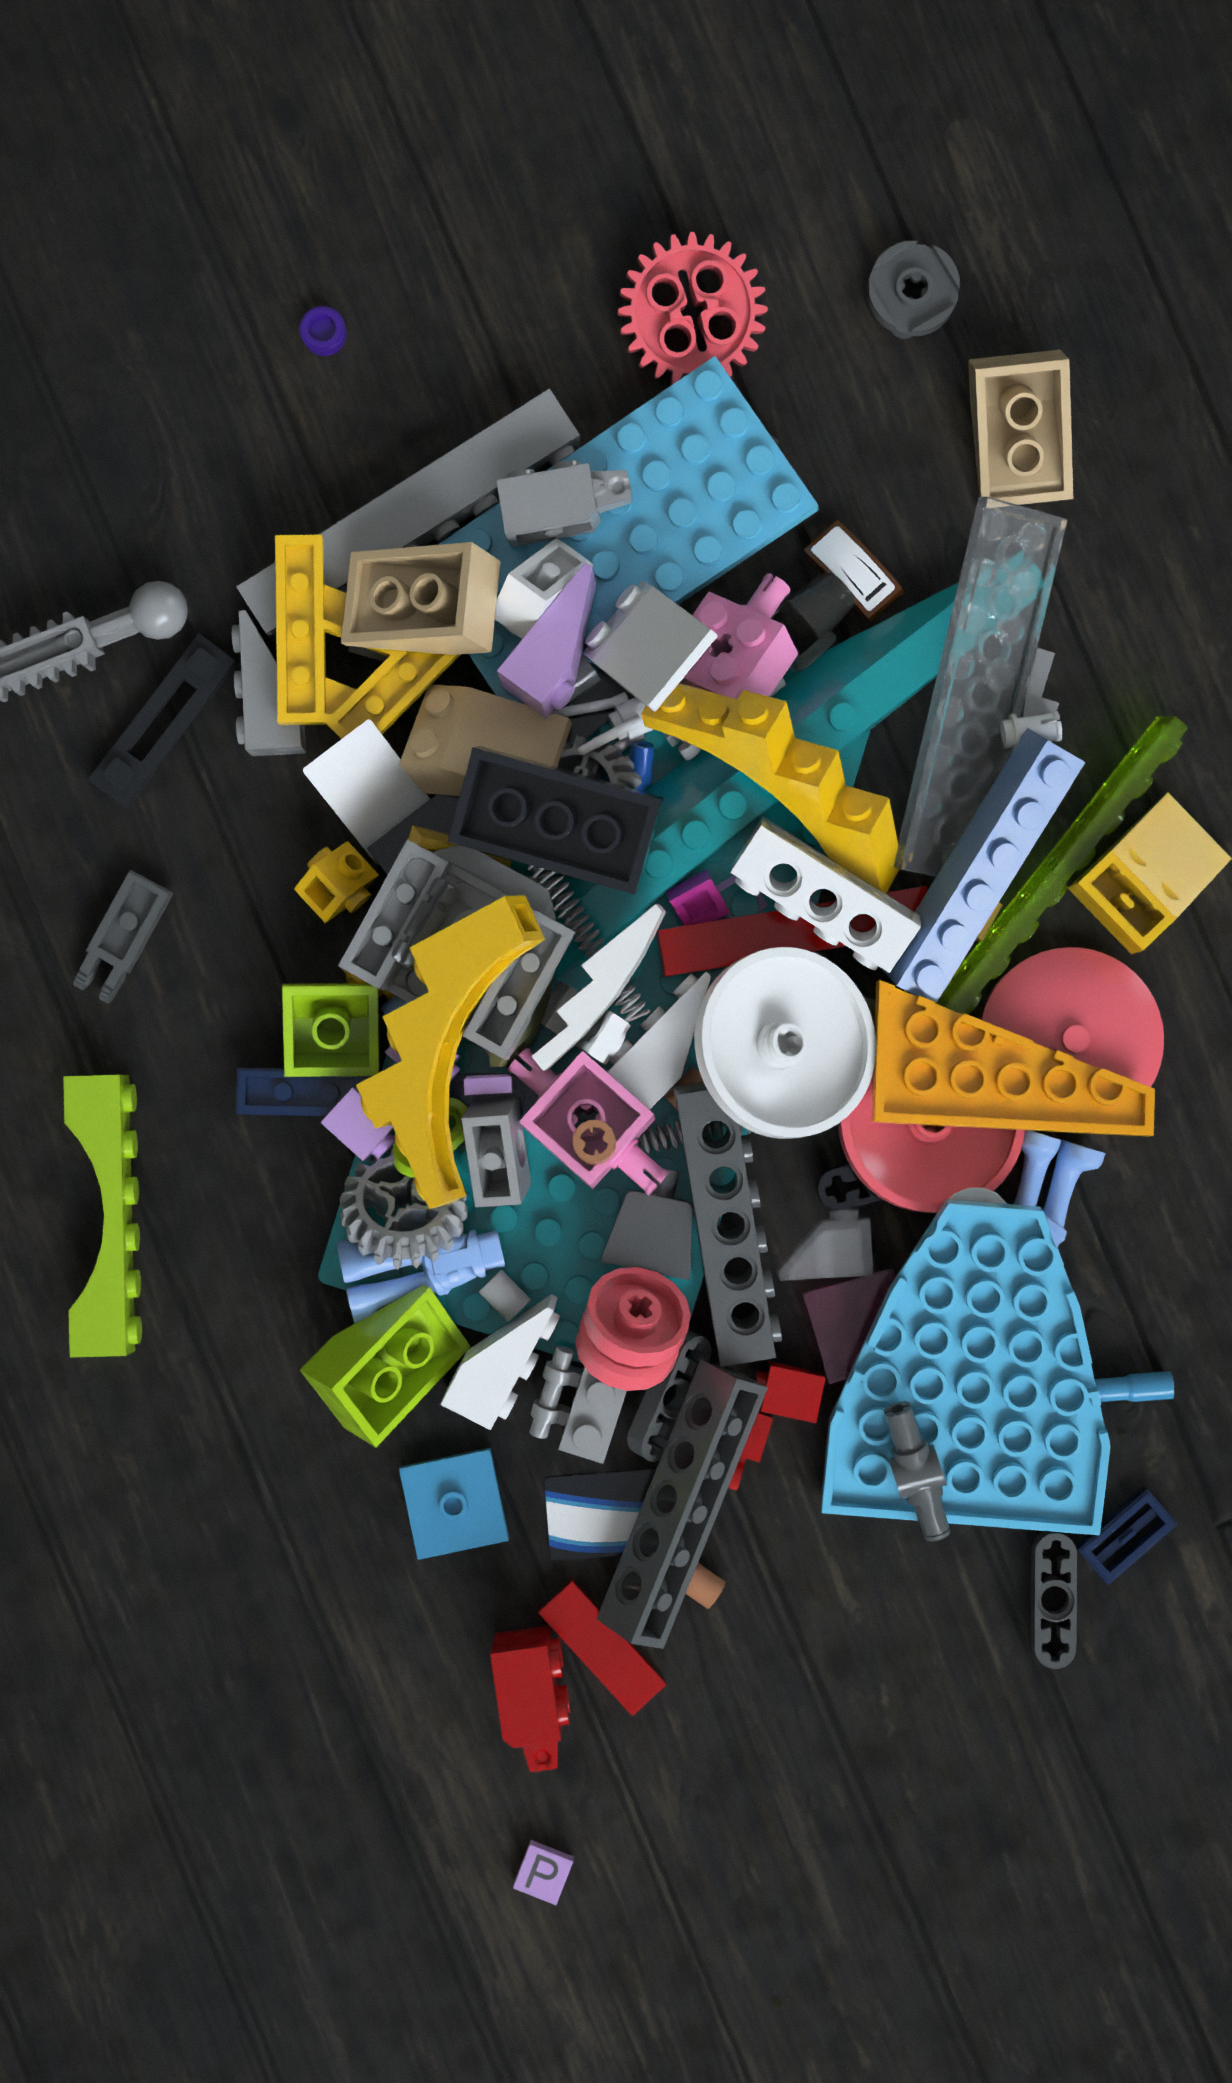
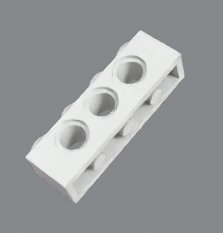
M765 817L761 818L732 862L730 873L736 876L734 881L739 887L755 896H758L760 892L776 901L774 907L792 920L797 921L799 917H802L815 926L813 931L824 941L835 946L840 941L855 951L853 957L869 969L876 970L879 966L890 973L921 928L920 915ZM778 864H789L796 870L797 876L790 882L781 883L772 877L771 869ZM818 889H828L835 894L837 899L831 906L822 908L816 906L811 901L810 896ZM868 914L875 919L876 924L867 932H858L851 927L850 921L856 915Z

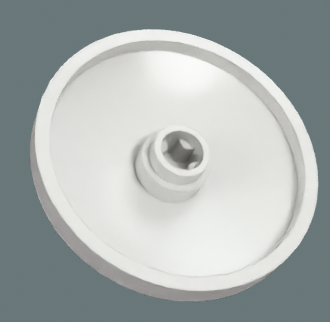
M777 947L761 950L743 957L723 970L713 981L698 1011L694 1040L696 1060L703 1082L717 1105L736 1123L752 1132L778 1139L800 1138L821 1133L844 1120L857 1107L870 1084L876 1060V1035L868 1005L860 990L849 976L837 965L816 953L799 948Z

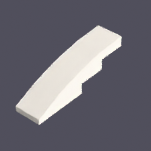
M655 904L581 965L593 981L557 1010L568 1027L532 1055V1058L543 1071L550 1069L573 1048L618 998L644 958L663 920L666 911L660 904Z

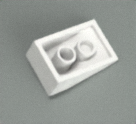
M641 581L637 587L632 584L620 595L615 605L618 610L607 623L602 621L594 627L585 641L588 647L582 654L626 691L656 712L718 635L655 587Z

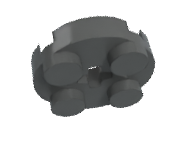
M918 241L897 243L886 249L878 257L869 276L867 300L870 310L883 327L890 330L894 336L900 339L924 336L936 331L950 318L958 301L960 277L957 267L944 250L934 245L930 248L926 245L917 244ZM910 279L914 284L919 282L924 284L925 287L920 293L921 298L914 299L903 294L905 280Z

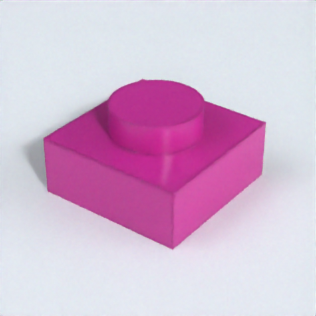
M707 870L666 891L670 903L684 926L716 921L730 913Z

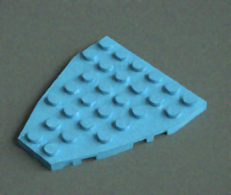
M952 1199L945 1200L890 1285L829 1417L820 1502L821 1513L918 1521L914 1506L910 1505L906 1498L901 1499L888 1459L893 1457L891 1450L894 1444L884 1409L891 1404L907 1401L911 1405L922 1438H925L929 1445L934 1444L947 1484L942 1486L943 1495L941 1498L948 1523L1100 1535L1111 1445L1100 1407L1101 1400L1091 1366L1092 1359L1080 1305L1063 1266L1064 1263L1041 1207Z

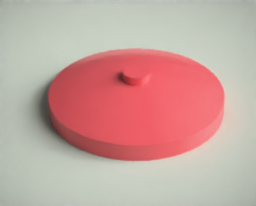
M1076 947L1057 948L1038 953L1019 962L1008 970L992 988L979 1017L980 1020L1031 1039L1036 1044L1054 1051H1061L1073 1056L1074 1059L1099 1069L1104 1068L1149 1087L1154 1083L1161 1065L1164 1049L1163 1023L1160 1011L1150 990L1142 979L1124 963L1095 950Z
M873 1075L857 1107L844 1120L838 1123L839 1137L846 1159L864 1185L890 1204L922 1213H937L946 1199L966 1188H986L994 1191L1014 1167L1025 1135V1130L871 1122Z

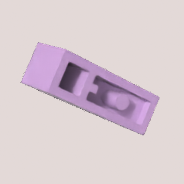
M586 562L497 670L502 687L546 719L555 708L561 710L569 702L575 691L573 685L576 683L597 586L593 567Z

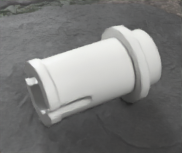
M1058 711L1017 718L1016 714H1010L1009 719L1001 720L1000 722L1003 747H1012L1014 751L1027 728L1049 741H1061L1062 724L1061 721H1057L1060 719Z

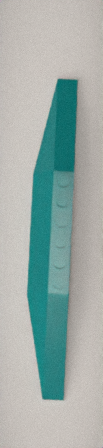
M1020 550L814 656L784 680L786 685L775 693L772 698L787 701L795 738L839 750L840 755L1049 588L1050 584L1026 554ZM701 749L694 758L681 762L645 791L646 793L664 797V802L641 885L636 894L564 875L563 879L552 888L564 882L569 883L568 887L557 896L569 890H574V894L562 904L574 898H579V902L567 912L579 906H584V910L574 919L584 914H589V918L579 927L589 922H595L594 926L584 935L594 930H600L599 934L589 943L602 937L605 938L602 943L604 944L664 896L666 891L679 884L694 869L780 801L743 772ZM554 910L557 922L563 925L567 918H558L562 910ZM574 937L572 938L555 969L553 984L585 959L584 954L588 949L579 950V945L583 941L577 943L574 942ZM470 1041V1043H471L474 1047L477 1045L476 1043Z

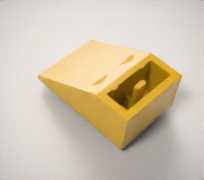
M1167 792L1080 875L1068 889L1130 954H1134L1146 949L1171 925L1232 858Z

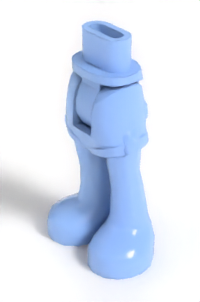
M1025 1130L1021 1148L1024 1153L1023 1170L1018 1193L1013 1205H1037L1048 1165L1057 1153L1055 1169L1043 1211L1051 1229L1055 1245L1058 1248L1059 1244L1065 1240L1067 1231L1064 1229L1067 1210L1074 1186L1080 1174L1084 1171L1098 1169L1102 1165L1106 1153L1036 1131Z
M471 1230L469 1236L467 1233H462L460 1237H453V1247L450 1249V1252L438 1248V1258L435 1263L425 1255L420 1257L423 1272L377 1283L347 1287V1296L354 1323L368 1318L378 1309L394 1302L423 1284L430 1287L433 1293L436 1292L441 1296L448 1294L452 1288L462 1285L477 1276L480 1278L486 1277L485 1271L505 1267L497 1230L476 1235V1230ZM348 1239L336 1242L345 1284L396 1269L393 1266L392 1258H387L378 1266L377 1262L374 1261V1252L362 1257V1254L358 1251L357 1243L351 1244ZM411 1259L402 1260V1265L399 1268L412 1265Z

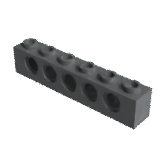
M703 1081L673 1086L720 1367L776 1358L774 1342L782 1341L778 1315H769L767 1298L775 1297L771 1270H762L760 1253L768 1252L763 1224L755 1226L752 1209L761 1207L756 1179L749 1181L747 1179L745 1163L753 1162L749 1134L740 1135L739 1124L717 1105ZM711 1121H721L727 1125V1132L719 1140H708L702 1136V1131L706 1124ZM718 1167H729L735 1171L733 1179L726 1185H715L709 1180L711 1173ZM727 1212H735L742 1217L740 1224L732 1230L719 1228L717 1226L718 1219ZM741 1257L749 1262L747 1269L741 1274L732 1275L724 1270L726 1263L732 1258ZM749 1302L756 1306L754 1313L748 1318L739 1319L732 1315L734 1307L740 1303Z
M700 1359L597 1616L598 1621L631 1644L664 1649L768 1387L731 1367H720V1364Z

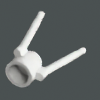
M625 691L608 699L565 706L561 710L554 709L552 713L569 717L614 708L615 712L608 714L612 729L578 748L580 755H585L616 738L619 741L614 745L623 751L632 742L645 739V733L654 730L644 726L641 713L646 705L636 697L628 699Z

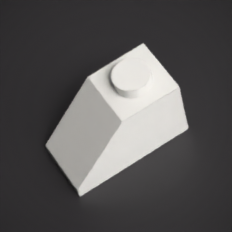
M555 538L508 574L497 598L495 620L505 626L510 633L523 639L585 562L591 567L594 564L560 539Z

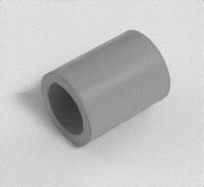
M502 1269L479 1291L483 1298L507 1322L531 1300Z

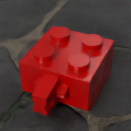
M550 1625L495 1633L490 1657L502 1739L512 1748H523L530 1772L558 1768V1742L561 1741L562 1726L570 1725L569 1713H571L567 1684L558 1685V1678L563 1677L562 1666H564L560 1638L552 1639Z

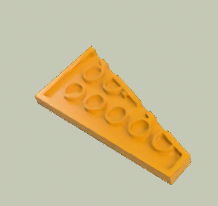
M882 980L876 982L874 1027L876 1035V1060L872 1082L871 1122L1154 1136V1088L1104 1068L1099 1069L1074 1059L1073 1056L1061 1051L1051 1050L1034 1043L1031 1039L968 1014L955 1012L935 1004V1001L925 997L912 995Z

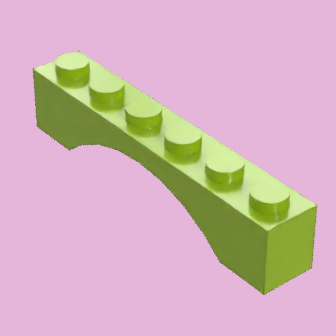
M129 1075L63 1076L64 1123L80 1141L93 1164L101 1188L104 1211L102 1244L95 1269L84 1291L69 1309L70 1358L127 1356L135 1352V1344H140L142 1339L141 1317L134 1316V1298H138L141 1292L140 1271L133 1270V1251H138L140 1246L138 1223H132V1205H137L139 1199L137 1177H131V1158H136L138 1152L137 1133L135 1130H130V1112H135L137 1106L136 1087L134 1084H129Z

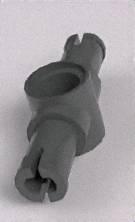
M901 1401L891 1404L884 1409L894 1444L891 1450L893 1457L888 1459L901 1499L906 1498L907 1502L914 1506L925 1540H941L947 1537L951 1530L941 1498L943 1495L942 1486L947 1484L934 1444L929 1445L928 1441L922 1438L909 1402Z

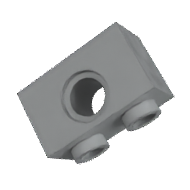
M519 1096L474 1099L462 1117L475 1207L520 1205L531 1186L524 1129L519 1123L522 1119Z

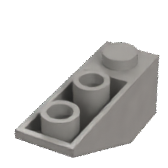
M246 610L239 611V624L232 625L233 649L235 653L241 652V670L234 672L236 698H243V716H237L236 718L238 743L245 744V750L251 756L306 754V726L279 725L277 722V660Z

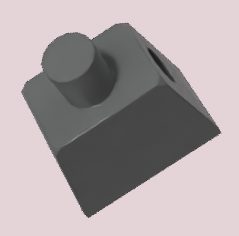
M663 1168L669 1173L661 1183L650 1174V1179L657 1186L650 1195L642 1191L627 1190L603 1250L601 1262L624 1267H640L662 1275L689 1280L693 1203L674 1198L679 1171Z

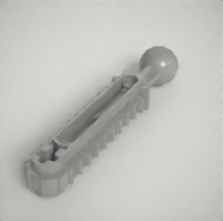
M163 581L147 582L135 591L127 608L91 622L84 616L75 618L67 611L63 613V624L58 625L51 619L47 621L46 631L41 632L37 627L33 626L30 627V637L28 638L15 633L13 634V643L10 645L0 640V701L7 702L8 692L12 690L20 696L25 695V685L31 684L37 689L42 688V678L48 677L53 682H58L59 672L63 670L72 677L77 676L78 664H82L88 670L94 671L96 670L95 658L105 654L104 646L137 633L157 640L171 638L182 629L187 619L188 608L184 595L180 589L171 583Z

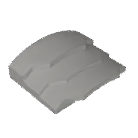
M407 839L338 966L374 987L389 991L409 1003L429 991L427 986L419 980L415 970L397 962L392 957V952L400 939L405 941L407 935L404 934V931L422 899L425 901L429 899L430 895L426 892L435 878H443L459 889V895L452 907L446 906L444 911L448 914L437 932L503 896L525 895L545 940L515 959L490 985L471 1014L463 1037L504 1060H509L576 932L557 922L549 889L478 850L461 845L430 852Z

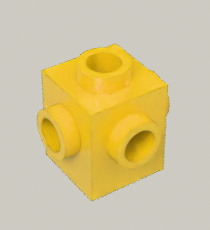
M347 841L333 851L328 847L319 851L308 862L307 866L310 869L294 890L326 923L346 908L350 913L359 909L371 897V893L367 889L379 874Z

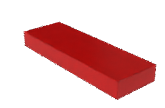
M572 1578L538 1610V1613L630 1715L633 1716L667 1685L666 1680L633 1644L597 1620L600 1608Z

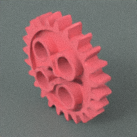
M690 232L684 246H681L675 234L671 235L669 240L670 250L665 251L658 242H655L652 246L655 257L653 261L642 254L637 259L643 272L639 273L633 270L627 272L626 277L635 287L621 288L619 295L630 301V305L619 308L617 315L630 318L631 322L621 328L620 334L634 335L635 337L627 351L632 353L642 350L645 355L642 357L639 367L643 368L651 362L656 364L657 367L654 373V379L656 380L665 371L671 372V385L679 381L681 376H686L714 356H716L727 374L731 377L732 369L730 362L733 361L735 364L743 367L747 360L741 350L745 349L755 352L758 348V344L749 337L750 334H761L766 328L761 323L754 321L756 316H761L768 311V307L755 304L754 300L765 292V287H751L750 281L756 276L758 270L752 269L743 272L740 267L747 255L743 253L732 260L728 256L731 242L725 243L718 251L714 249V235L712 234L708 236L703 246L697 244L694 232ZM680 270H684L687 274L692 304L694 307L702 306L704 310L697 318L699 330L706 344V351L704 352L698 349L691 316H682L681 311L687 305V298L679 280L678 272ZM703 270L714 272L720 280L719 290L709 294L700 290L696 283L697 274ZM658 283L671 285L676 292L675 303L670 306L658 305L652 297V288ZM714 316L726 317L732 325L731 337L720 340L711 335L708 325L709 320ZM677 328L686 333L689 343L688 348L683 352L677 353L668 349L664 342L666 331Z

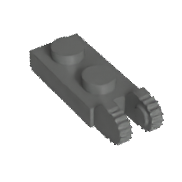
M130 870L86 949L88 954L75 977L73 985L81 990H85L93 981L102 959L114 967L101 987L99 1000L107 1004L113 1001L125 980L126 973H131L174 893Z

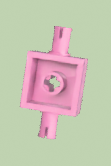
M766 574L746 605L736 604L708 592L692 616L718 636L679 683L738 699L743 690L770 696L798 655L785 625L771 619L785 596L790 593L789 586L779 577L775 576L774 578L772 574Z
M529 1048L524 1049L518 1056L532 1070L528 1071L514 1059L508 1071L518 1077L539 1097L537 1102L519 1121L522 1127L592 1190L611 1168L615 1170L619 1167L647 1195H650L657 1186L643 1172L647 1171L659 1183L669 1173L637 1146L639 1143L637 1139L655 1120L654 1113L584 1051L576 1057L563 1073L557 1075L551 1069L543 1071L532 1058L533 1053ZM582 1111L587 1115L592 1114L593 1111L598 1112L595 1119L607 1123L612 1128L616 1137V1149L613 1156L602 1164L591 1165L583 1162L573 1148L572 1137L576 1128L581 1124L577 1116ZM594 1129V1135L591 1134L590 1130L583 1135L582 1140L587 1145L585 1153L595 1155V1150H598L599 1154L606 1150L607 1145L602 1140L603 1131Z

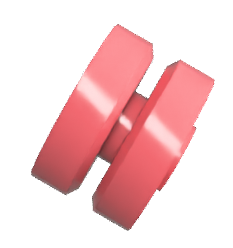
M618 1268L602 1275L591 1288L586 1308L578 1327L575 1344L579 1360L590 1375L607 1386L625 1391L646 1390L663 1382L674 1368L679 1355V1349L683 1345L688 1332L691 1314L686 1297L674 1282L658 1272L644 1268Z

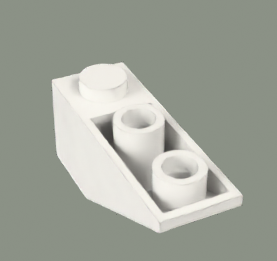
M707 972L699 979L691 973L673 992L678 998L676 1003L667 1012L659 1006L640 1025L646 1033L634 1045L626 1040L619 1050L609 1057L608 1061L614 1066L607 1073L649 1110L681 1078L695 1032L698 1011L711 978Z
M551 1294L467 1350L446 1389L440 1405L489 1430L493 1427L498 1416L506 1420L518 1397V1394L512 1392L519 1377L525 1380L528 1379L539 1357L538 1354L532 1352L540 1337L548 1341L560 1318V1315L554 1313L558 1297Z

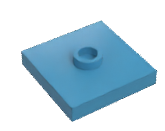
M491 1447L400 1466L399 1471L418 1560L509 1541Z

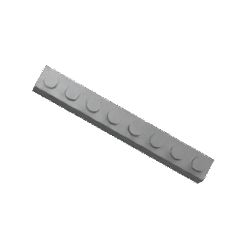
M550 388L320 533L319 535H323L325 585L345 593L347 592L351 552L426 546L435 539L438 543H441L461 529L460 523L473 515L476 518L499 503L496 480L507 478L510 472L519 469H532L535 473L542 472L579 449L580 435ZM274 562L236 586L272 642L276 641V564Z

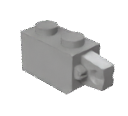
M577 460L559 462L553 466V470L537 473L532 469H519L510 472L507 478L496 480L504 532L511 548L550 541L555 538L561 539L593 533L601 523L600 513L632 503V491L627 470L592 471L589 463L581 464Z

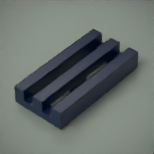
M1143 1487L1101 1524L1100 1535H1088L1076 1546V1549L1105 1583L1109 1585L1175 1528L1178 1523L1146 1487ZM1146 1503L1149 1505L1143 1513L1095 1555L1091 1552ZM1158 1515L1162 1521L1106 1569L1102 1563Z

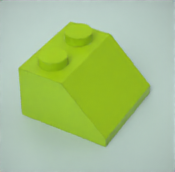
M369 983L282 985L284 1077L374 1076L379 1073L380 1022L378 988Z

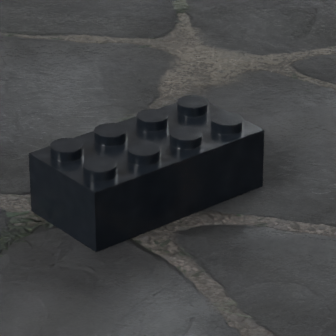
M472 747L448 842L636 894L641 885L664 797L486 747Z

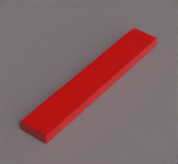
M922 886L887 892L886 895L915 912L927 893V887ZM835 901L815 905L825 908L831 906ZM778 910L662 929L656 932L663 977L728 967L743 957L769 948L792 947L817 952L847 946L840 941L836 946L824 941L813 931L815 928L813 924L802 917H799L797 921L792 920ZM868 914L856 915L850 921L851 927L858 932H867L876 924L875 919Z

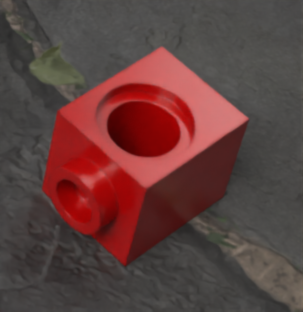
M768 1361L766 1371L758 1370L755 1381L768 1387L760 1411L816 1423L826 1377L822 1372Z

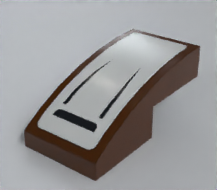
M836 520L804 549L807 560L837 587L839 595L869 623L904 593L903 588L887 569L839 520Z

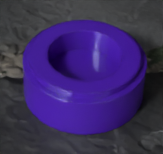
M327 306L314 307L307 311L300 321V336L305 347L313 354L330 356L337 353L345 344L347 337L346 326L342 316L335 309Z

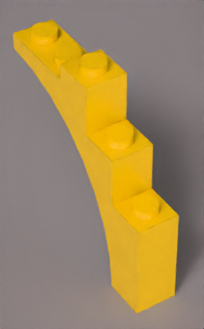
M679 683L656 712L647 705L641 713L644 726L686 741L743 772L776 797L803 823L819 842L828 858L887 894L902 866L890 799L846 786L839 750L795 738L787 701L743 690L738 699Z
M525 895L503 896L409 947L415 959V973L419 980L427 986L429 992L383 1016L388 1028V1041L394 1051L399 1054L402 1061L356 1084L361 1096L362 1110L367 1118L372 1121L375 1129L393 1126L396 1145L399 1151L407 1158L415 1176V1188L420 1197L426 1201L429 1210L453 1203L466 1196L452 1148L449 1128V1087L457 1048L470 1016L490 985L515 959L545 940Z

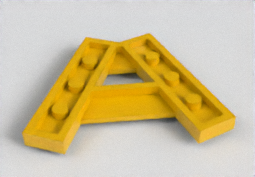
M275 535L278 724L327 725L342 739L363 722L370 719L380 733L383 734L461 654L446 655L367 648L388 658L357 690L326 678L325 632L339 638L342 637L346 593L325 585L323 535Z

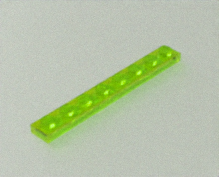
M1176 716L1155 718L994 922L984 941L979 942L960 965L936 1004L961 1014H969L974 1010L982 998L980 991L990 979L997 978L1005 971L1011 960L1008 956L1017 944L1027 941L1035 933L1039 926L1037 919L1047 906L1052 907L1064 896L1068 888L1066 882L1076 870H1082L1091 862L1096 854L1094 847L1103 835L1110 834L1121 824L1125 816L1122 811L1133 798L1140 797L1153 782L1151 775L1159 764L1167 762L1177 753L1182 744L1179 739L1188 727Z

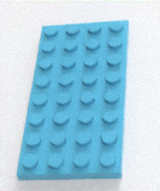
M716 356L560 461L577 460L581 464L589 463L592 471L627 470L632 491V503L600 513L601 523L593 533L560 539L594 564L593 572L597 586L585 641L596 625L602 621L607 623L618 610L615 606L618 598L630 585L634 584L637 587L641 581H644L679 605L819 510V506ZM499 502L438 545L473 542L500 560L498 598L508 574L553 540L511 548L505 536ZM495 620L491 653L469 654V656L496 696L525 704L502 687L497 673L498 668L522 639L510 633L505 626ZM584 641V646H583L582 653H583L584 650L588 647V645L585 643V641ZM585 656L589 663L592 664L593 662Z

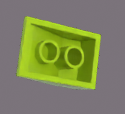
M423 1284L374 1312L371 1316L332 1336L300 1371L341 1425L376 1448L471 1346L430 1287Z

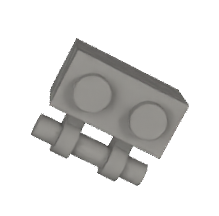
M556 1346L552 1361L546 1362L542 1376L546 1381L540 1399L534 1400L530 1415L534 1419L529 1433L534 1437L545 1439L548 1436L551 1424L563 1425L565 1427L558 1450L603 1464L627 1391L607 1386L590 1375L585 1367L581 1369L571 1366L574 1351L565 1346ZM565 1385L577 1388L571 1407L558 1403L563 1386Z

